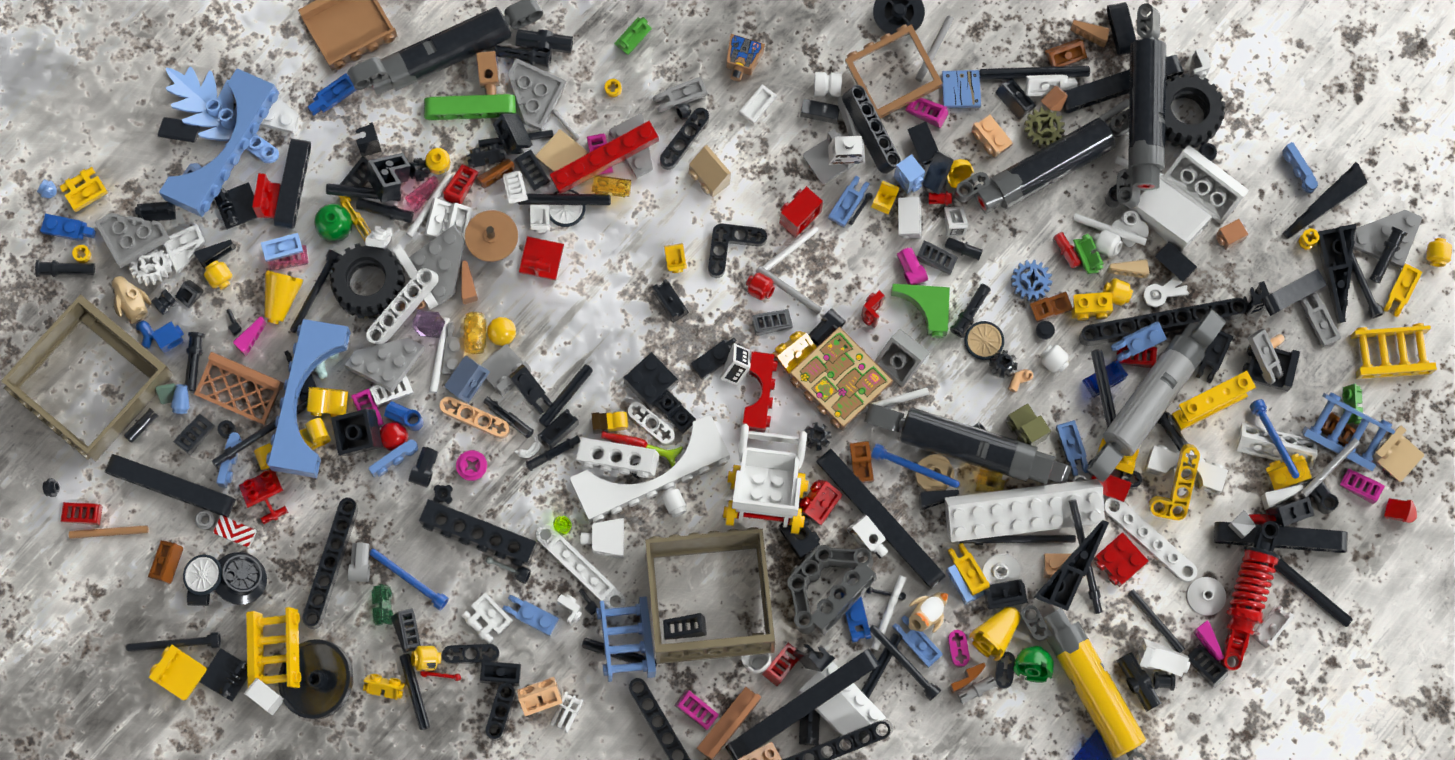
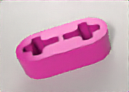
M954 630L948 636L951 661L954 666L962 668L970 660L967 639L963 631ZM955 634H958V637H962V640L959 642L960 647H957L956 641H952ZM958 650L961 651L962 656L966 657L963 663L955 659L958 657Z

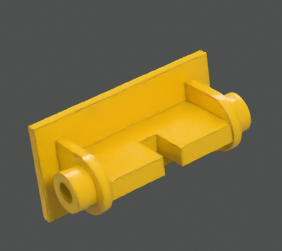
M370 674L363 681L366 682L364 683L363 691H366L367 694L380 696L383 689L385 690L384 697L398 700V698L402 699L403 691L400 690L405 687L406 683L401 682L397 678L385 679L379 674Z

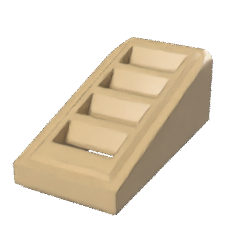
M1145 259L1112 263L1107 268V273L1147 278L1149 276L1148 261Z

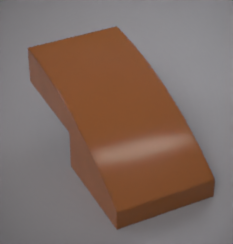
M1067 292L1050 298L1046 297L1030 304L1037 322L1070 312L1073 309Z
M869 441L850 443L853 473L862 483L874 482Z
M985 663L966 669L964 671L965 679L950 684L951 692L954 693L961 690L976 679L985 668Z

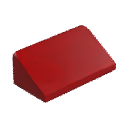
M1092 475L1090 480L1097 478ZM1112 475L1104 482L1099 481L1103 486V495L1122 502L1125 501L1131 482Z

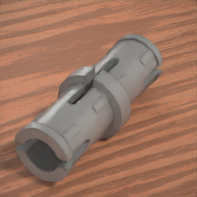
M990 675L978 683H972V686L958 692L957 696L959 699L961 698L960 702L965 704L967 701L977 696L981 697L982 693L996 687L997 683L995 680L993 681L994 677Z

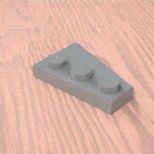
M642 112L609 129L613 139L644 123ZM649 147L626 159L636 178L653 170Z

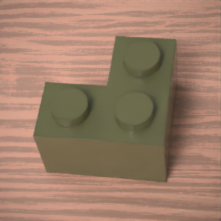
M1028 403L1010 413L1006 418L1008 428L1018 436L1016 438L1017 441L1036 446L1046 440L1051 433L1041 415L1037 417Z

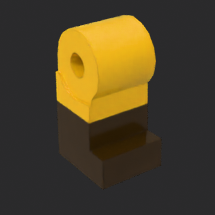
M627 412L591 413L593 434L602 433L603 431L614 432L628 429Z

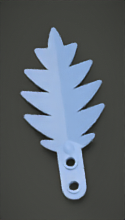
M167 67L166 72L174 84L166 87V90L174 95L186 98L172 103V108L198 113L182 119V122L192 126L214 127L198 133L201 138L229 141L237 120V106L234 110L233 92L227 84L229 80H226L217 98V87L212 71L208 72L200 87L192 67L188 68L185 75ZM257 133L253 135L246 150L264 163L275 162L279 158L278 150L258 136Z

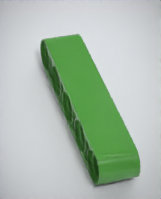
M511 94L442 96L424 99V118L427 120L499 118L502 114L516 113V97Z

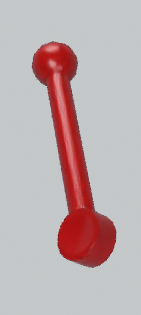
M420 672L422 677L435 676L451 678L455 681L461 680L460 674Z

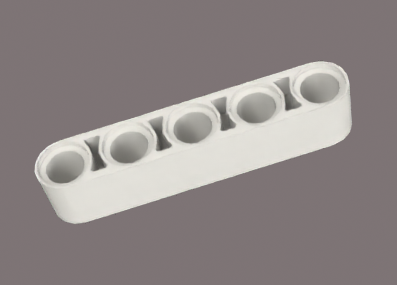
M422 268L413 276L367 330L366 337L369 342L377 345L387 343L438 283L436 272ZM429 273L430 280L425 283L424 277ZM417 288L418 293L415 297H413L412 291L413 289ZM404 302L405 309L400 311V305ZM392 317L393 322L390 326H388L387 320L388 318ZM379 331L380 338L375 340V334Z

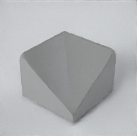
M1243 510L1228 526L1243 539L1256 525L1247 512Z

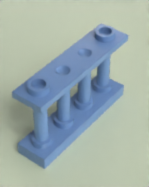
M1332 392L1329 395L1323 393L1322 396L1328 402L1315 425L1311 426V428L1305 426L1302 434L1339 454L1348 445L1342 446L1338 443L1342 430L1352 413L1360 416L1362 420L1349 443L1354 438L1358 441L1360 440L1369 422L1380 428L1365 453L1360 455L1354 449L1346 458L1373 471L1376 464L1372 461V456L1386 431L1392 434L1395 433V430L1391 428L1393 424L1384 419L1380 422L1341 402V397ZM1337 404L1344 408L1345 411L1332 434L1325 437L1321 435V428L1334 405Z
M647 596L639 597L638 604L631 607L605 609L604 601H600V607L596 608L597 620L601 619L606 664H603V674L608 677V682H612V673L643 670V672H647V678L655 677L656 666ZM630 614L640 616V622L637 625L607 628L606 617ZM642 634L643 641H640L638 644L609 646V635ZM641 651L645 655V660L639 663L611 665L610 654Z

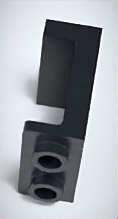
M1249 344L1246 352L1249 358L1248 362H1245L1243 365L1242 373L1247 371L1254 383L1288 392L1293 385L1300 351L1292 350L1287 352L1274 348L1280 361L1279 364L1282 368L1283 376L1279 379L1275 378V382L1270 385L1263 378V372Z

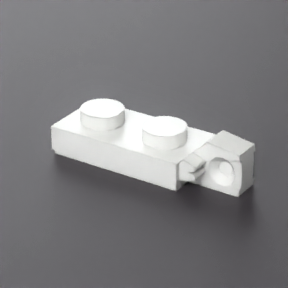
M1067 75L1026 76L1025 94L1026 96L1047 95L1055 86L1066 91L1077 87L1078 82L1075 78H1068Z

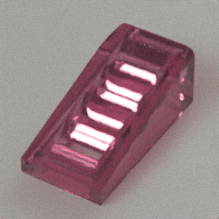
M432 176L405 197L407 205L415 214L439 183L436 176Z
M302 245L303 253H301V260H298V256L295 254L293 255L294 260H290V256L285 257L286 261H282V258L278 259V262L274 260L269 261V270H279L308 264L306 245Z

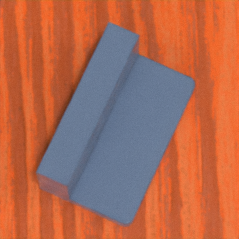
M465 355L445 384V388L456 397L469 403L490 371Z

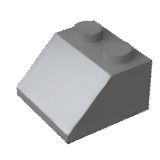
M899 329L890 338L874 362L901 387H904L930 352Z

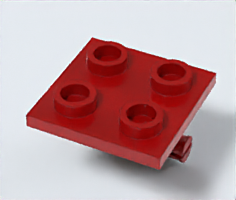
M527 236L519 273L556 281L564 244Z
M266 470L239 485L247 508L265 500L271 513L260 517L264 525L272 520L276 521L279 519L278 517L289 513L286 506L274 510L268 499L283 491L276 471Z

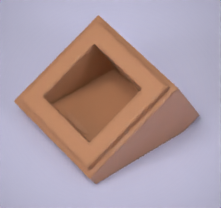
M1055 86L1043 97L1041 102L1052 111H1061L1068 95L1058 86Z

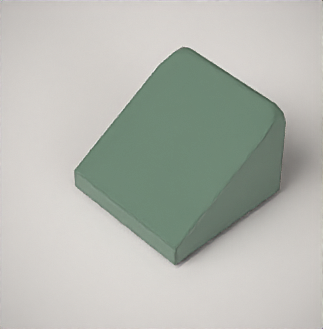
M171 383L156 387L161 404L172 402L176 384Z

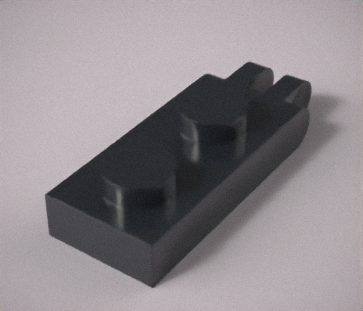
M735 338L729 341L724 339L691 363V366L702 380L726 363L731 345L737 341Z

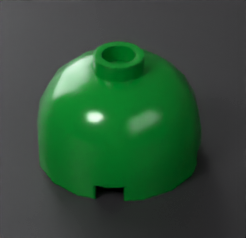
M331 203L324 205L315 215L314 224L316 232L327 242L342 241L352 231L353 222L351 215L346 208L339 204Z
M1028 647L1017 655L1014 672L1019 677L1020 674L1027 676L1025 680L1030 682H1047V678H1052L1054 661L1051 655L1042 647Z

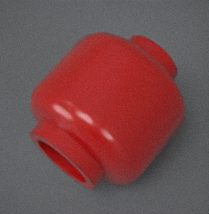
M756 273L754 276L751 275L746 281L748 294L758 300L769 299L774 293L775 285L773 279L762 273Z

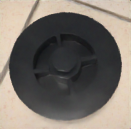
M876 0L873 7V17L877 26L883 32L890 33V35L896 33L897 29L903 25L908 27L912 24L914 30H918L925 16L922 0Z
M234 552L223 556L219 560L222 567V579L215 591L223 600L235 605H245L254 602L263 594L267 585V574L264 566L256 557L243 552Z

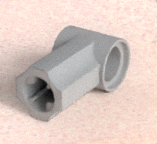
M352 543L348 581L369 582V544Z

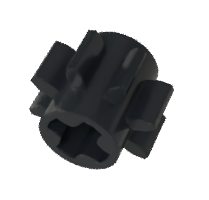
M414 158L413 162H409L411 165L409 174L411 179H416V182H419L429 177L430 170L425 160Z

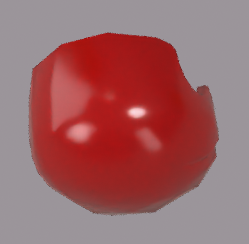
M386 423L380 429L382 445L388 451H393L408 441V431L400 423Z

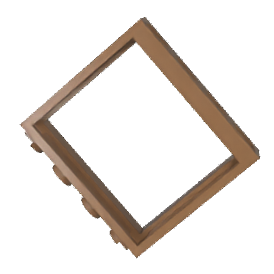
M912 24L908 27L907 25L899 27L897 32L892 35L890 33L885 34L880 38L881 41L875 44L870 42L860 52L853 51L849 53L845 59L853 79L857 85L865 89L880 119L943 86ZM909 34L933 81L877 109L854 62Z

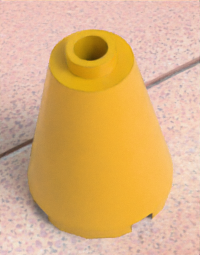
M266 270L264 317L268 318L267 322L279 324V321H284L303 284V279Z
M1005 607L978 626L969 635V638L972 637L974 640L972 642L973 646L987 658L991 655L995 657L993 660H1000L1021 620L1020 612L1014 607Z

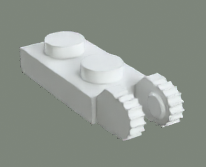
M376 225L375 230L366 237L365 245L385 248L391 241L393 228L388 227L387 230L381 229V226Z

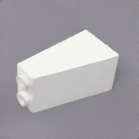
M1161 179L1160 188L1145 190L1140 195L1139 204L1134 208H1130V210L1136 211L1140 219L1167 243L1171 242L1181 252L1205 229L1212 218L1211 215Z

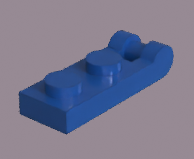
M840 592L841 598H843L845 595L842 592ZM860 597L845 613L852 643L858 642V639L865 638L867 640L872 638L862 597ZM862 625L863 630L856 632L855 627Z

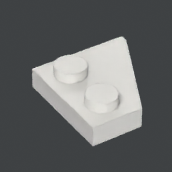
M278 97L277 101L269 109L268 116L263 119L260 125L294 134L299 115Z
M196 224L169 236L170 240L165 242L164 245L176 272L180 273L195 256L193 252L200 250L206 242L199 226Z

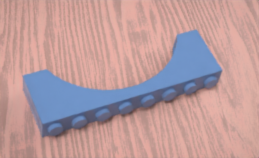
M238 68L227 83L235 96L237 104L236 125L228 144L214 160L199 170L185 175L168 177L159 191L165 201L200 217H203L205 212L210 209L212 201L220 193L223 183L230 177L233 167L238 164L241 154L248 148L251 138L258 132L261 122L268 116L269 109L279 96V91L274 84Z
M303 319L302 325L298 326V342L294 343L293 361H290L288 368L290 375L289 379H286L284 383V390L286 392L285 396L280 400L281 413L280 416L276 417L275 427L277 429L276 433L272 435L271 453H268L266 463L271 471L317 478L321 459L304 442L297 423L298 398L306 379L319 364L335 354L347 351L351 334L348 326Z

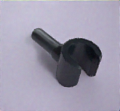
M227 309V314L232 322L228 328L235 336L241 332L242 328L234 318L231 309Z
M582 588L579 592L588 603L584 609L589 614L594 615L598 607Z

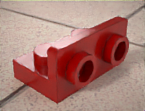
M258 173L253 209L258 218H274L281 184L271 183L267 175L263 173Z
M819 479L812 484L808 495L800 501L798 509H802L801 513L807 515L816 524L822 525L843 494L826 480Z

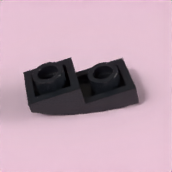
M669 391L655 403L657 408L682 434L693 425V421H696V418Z

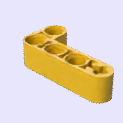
M321 418L310 420L305 424L306 428L299 430L304 442L312 450L331 441ZM271 443L254 450L261 470L269 468L266 459L268 453H271L272 450Z
M1186 444L1180 450L1170 498L1154 496L1150 499L1149 508L1153 515L1172 520H1183L1186 517L1200 459V453L1194 445ZM1190 450L1194 453L1189 458L1191 464L1188 463V456L1186 455V453H1190ZM1184 469L1191 470L1190 475L1187 477L1181 476V472ZM1179 488H1186V493L1184 495H1177V490ZM1156 503H1163L1161 510L1153 509ZM1176 506L1182 507V511L1179 514L1173 513V508Z

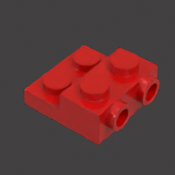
M1123 532L1093 558L1097 568L1101 571L1104 570L1109 575V581L1119 587L1149 562Z

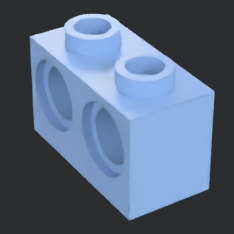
M911 154L896 165L894 178L908 194L911 191L916 192L922 187L925 171Z

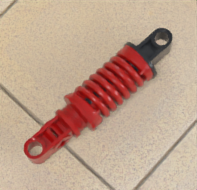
M1273 521L1262 523L1258 528L1253 547L1245 546L1243 549L1245 554L1242 557L1243 563L1240 564L1242 570L1238 571L1239 577L1236 578L1237 584L1234 585L1235 591L1232 593L1234 599L1230 600V605L1232 606L1226 610V614L1231 617V620L1226 627L1229 629V633L1225 640L1224 658L1221 660V665L1228 671L1237 670L1241 667L1248 647L1249 636L1254 635L1253 629L1255 624H1262L1263 612L1261 611L1266 606L1261 602H1267L1268 600L1263 594L1269 595L1270 591L1265 589V587L1270 588L1272 584L1267 580L1272 581L1274 579L1273 575L1269 573L1276 572L1274 565H1277L1281 558L1273 553L1279 534V526ZM1266 525L1270 526L1273 530L1271 536H1268L1264 531ZM1230 656L1235 658L1236 664L1234 667H1230L1227 664V659Z

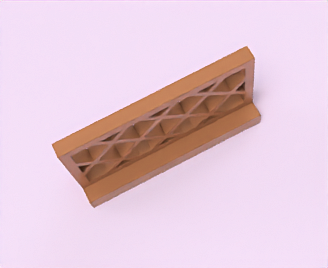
M211 352L208 357V364L194 395L265 425L279 391L283 389L284 383ZM212 365L219 367L221 372L220 376L213 379L210 375ZM235 374L239 383L229 386L226 376ZM223 378L226 388L216 391L213 382ZM251 381L254 383L256 390L247 394L243 384ZM210 383L214 393L206 396L201 393L204 385ZM241 386L244 395L234 399L231 389ZM266 389L274 391L271 399L263 400L261 391ZM228 390L231 400L222 403L218 394ZM258 393L261 403L251 406L248 396ZM245 398L249 408L241 411L237 408L236 401ZM263 406L265 413L262 419L255 417L254 408Z

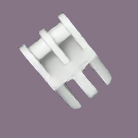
M567 691L562 698L563 703L559 704L550 723L551 726H554L562 710H564L557 726L562 729L569 713H571L572 715L564 730L566 733L569 732L584 702L583 699H577L575 695H568L569 692ZM565 700L570 702L568 707L563 705ZM573 704L578 705L576 711L571 709Z

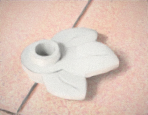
M1126 211L1121 219L1114 221L1112 224L1113 227L1141 237H1148V226L1140 220V216L1136 211ZM1133 218L1134 222L1129 223L1127 219ZM1121 238L1127 247H1132L1136 243Z

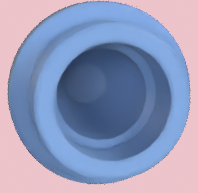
M44 179L37 192L41 194L42 198H52L56 195L57 188L51 180L47 181Z

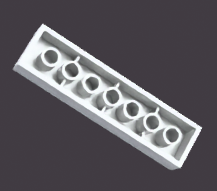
M1098 479L946 497L947 534L951 542L1075 527L1069 501L1074 499L1077 500L1082 526L1099 524L1102 520H1105L1103 486Z

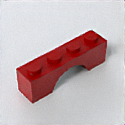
M752 351L749 375L758 380L762 388V394L756 403L745 407L743 424L749 426V431L765 433L766 427L770 428L771 416H767L768 409H772L773 404L770 390L775 388V379H772V372L777 371L778 360H774L775 354Z

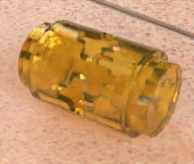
M469 312L464 318L463 330L465 333L463 335V347L465 352L469 354H481L486 348L487 319L485 314L481 312Z

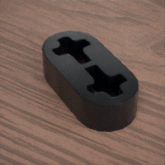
M1005 652L996 664L994 680L997 683V687L1002 690L1009 688L1013 683L1015 656L1011 652ZM1005 656H1008V660H1011V663L1007 665V669H1004V662L1001 661ZM1003 672H1006V679L1009 680L1005 685H1002V682L999 681V678L1003 676Z

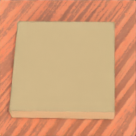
M559 129L535 157L548 169L555 172L588 154V151Z

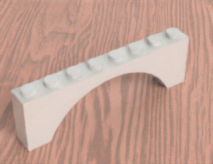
M711 414L693 421L691 439L681 459L669 471L653 480L639 484H617L603 480L590 471L585 470L570 477V482L589 523L592 521L597 523L604 520V516L610 513L615 515L621 512L622 508L627 505L633 507L639 504V500L645 497L647 499L655 497L660 490L675 487V484L680 481L682 483L688 482L693 479L692 476L695 474L703 475L709 472L710 468L715 465L717 467L728 463L727 460L730 459V454Z

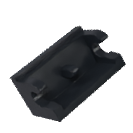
M518 113L502 114L493 123L507 156L524 153L522 148H530L533 145Z
M925 121L907 130L921 163L928 165L931 163L935 152L939 150Z
M373 122L356 130L357 134L361 132L366 133L364 138L356 140L361 156L382 152Z
M1168 242L1155 256L1181 282H1184L1197 269V266L1171 242Z
M667 279L663 280V283L659 286L658 284L652 286L653 294L673 323L689 313Z
M1265 281L1259 282V286L1255 291L1253 287L1250 288L1252 298L1250 303H1248L1246 296L1243 297L1247 303L1246 316L1265 309L1261 299L1270 295Z
M566 409L540 432L538 437L549 449H552L579 425V421Z
M1309 497L1294 499L1266 509L1268 515H1275L1276 520L1273 522L1277 523V525H1282V527L1315 516Z
M1022 579L990 584L989 588L984 590L986 607L989 610L1028 603L1025 584Z
M804 644L808 653H803L798 649L793 652L806 669L822 672L835 659L823 647H818V650L821 652H817L808 644Z

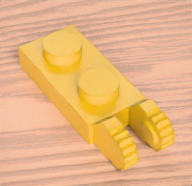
M1406 263L1404 264L1388 295L1389 299L1383 308L1384 311L1387 312L1391 308L1393 300L1399 302V305L1394 311V316L1398 317L1404 305L1408 303L1422 271Z
M963 543L958 544V549L963 556L961 558L957 557L952 548L947 550L972 596L989 588V582Z

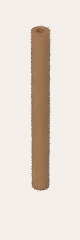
M148 525L76 530L69 531V539L148 533L149 529Z

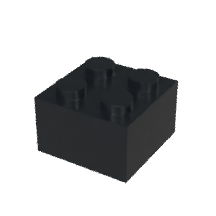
M652 352L623 377L627 387L649 410L668 391L670 392L678 385V379Z
M363 409L331 418L338 456H350L383 447L374 409Z

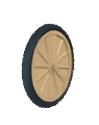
M976 322L965 333L964 342L966 349L977 359L990 360L994 358L993 354L997 351L1001 353L1004 347L1003 332L992 322Z

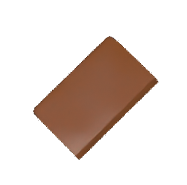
M1075 39L1045 51L1051 67L1067 66L1087 58L1084 43L1081 39Z
M506 159L479 175L477 180L482 188L485 189L503 178V174L513 172L515 170L512 160Z
M161 540L148 577L171 584L183 552V547Z

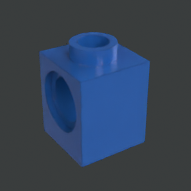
M172 322L151 333L163 353L184 342L181 337L184 333L179 325L174 326Z

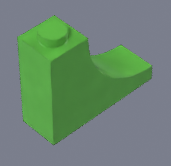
M907 284L892 285L891 296L909 301L920 311L926 323L927 335H932V338H943V336L947 335L950 287Z

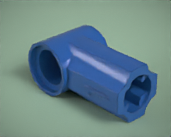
M392 401L385 409L384 417L400 423L412 431H418L423 427L424 420L416 410L408 409ZM412 417H418V421L416 423H409Z

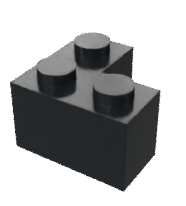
M404 153L368 161L366 177L381 203L399 199L401 183L407 182L409 179L411 165Z

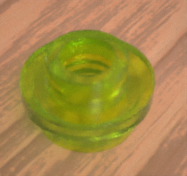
M558 516L554 519L553 526L559 534L566 535L569 533L572 523L568 517Z

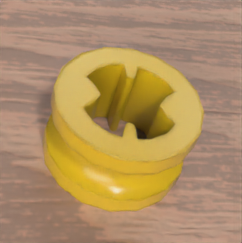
M609 79L605 83L604 88L608 96L617 97L621 94L622 88L618 80ZM612 84L618 87L615 89V92H611V89L608 90Z
M77 245L74 247L72 255L77 262L87 263L91 259V251L87 246ZM85 250V257L82 258V256H80V258H78V252H83Z

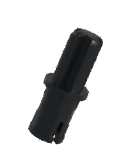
M950 237L945 243V248L961 253V256L966 255L978 261L983 249L967 244L968 242L963 243Z
M151 408L139 420L136 419V423L124 434V437L129 442H134L159 417L154 413L149 418L154 412Z

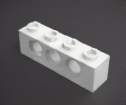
M581 437L576 460L584 468L593 469L594 466L600 467V470L611 472L612 469L618 470L620 474L629 475L630 473H636L638 477L648 478V476H655L659 453L655 449ZM603 452V456L600 459H595L597 453ZM617 455H621V460L614 463V458ZM636 458H640V462L637 465L633 466V460Z

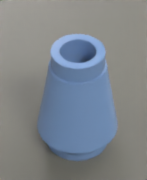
M176 385L170 406L173 413H188L190 404L187 385Z

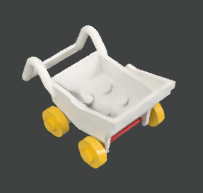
M747 424L741 426L738 451L739 461L742 462V465H733V471L728 472L727 482L731 483L730 490H734L733 500H729L728 507L724 506L723 518H727L726 525L734 526V519H739V522H742L743 517L784 522L783 527L792 525L791 533L799 534V529L804 527L805 516H801L802 509H798L799 498H803V492L808 490V480H805V473H798V469L801 468L805 457L807 433L805 431H801L799 437L749 431ZM751 438L798 444L797 453L750 448L747 447V440Z

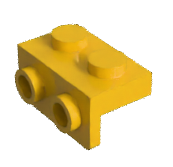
M1111 292L1075 294L1073 296L1072 319L1077 318L1078 321H1085L1091 317H1096V319L1102 320L1108 318L1113 311Z

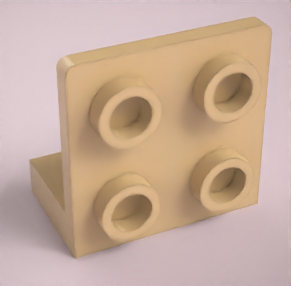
M1401 425L1395 429V433L1391 434L1372 456L1373 460L1398 482H1401L1424 457V453L1403 436L1406 429Z

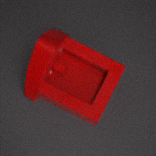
M1389 498L1384 517L1386 519L1411 523L1417 519L1415 504L1412 500L1404 501Z

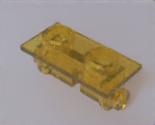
M594 175L592 192L608 195L610 192L612 196L629 197L631 193V180Z

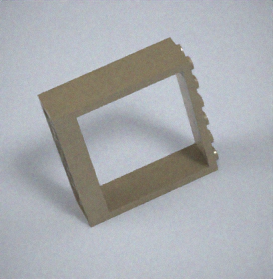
M80 294L7 373L1 382L6 385L3 389L16 400L18 399L25 408L51 428L58 436L62 434L61 438L71 447L75 448L87 460L92 458L96 462L157 395L156 387L166 385L174 375L164 363ZM81 322L149 378L148 382L89 447L20 389Z
M750 527L742 531L730 529L727 532L720 533L719 531H710L708 534L695 532L688 534V536L673 534L667 538L653 536L645 539L656 664L775 652V636L763 529ZM756 549L765 634L762 632L752 633V636L662 644L654 558Z

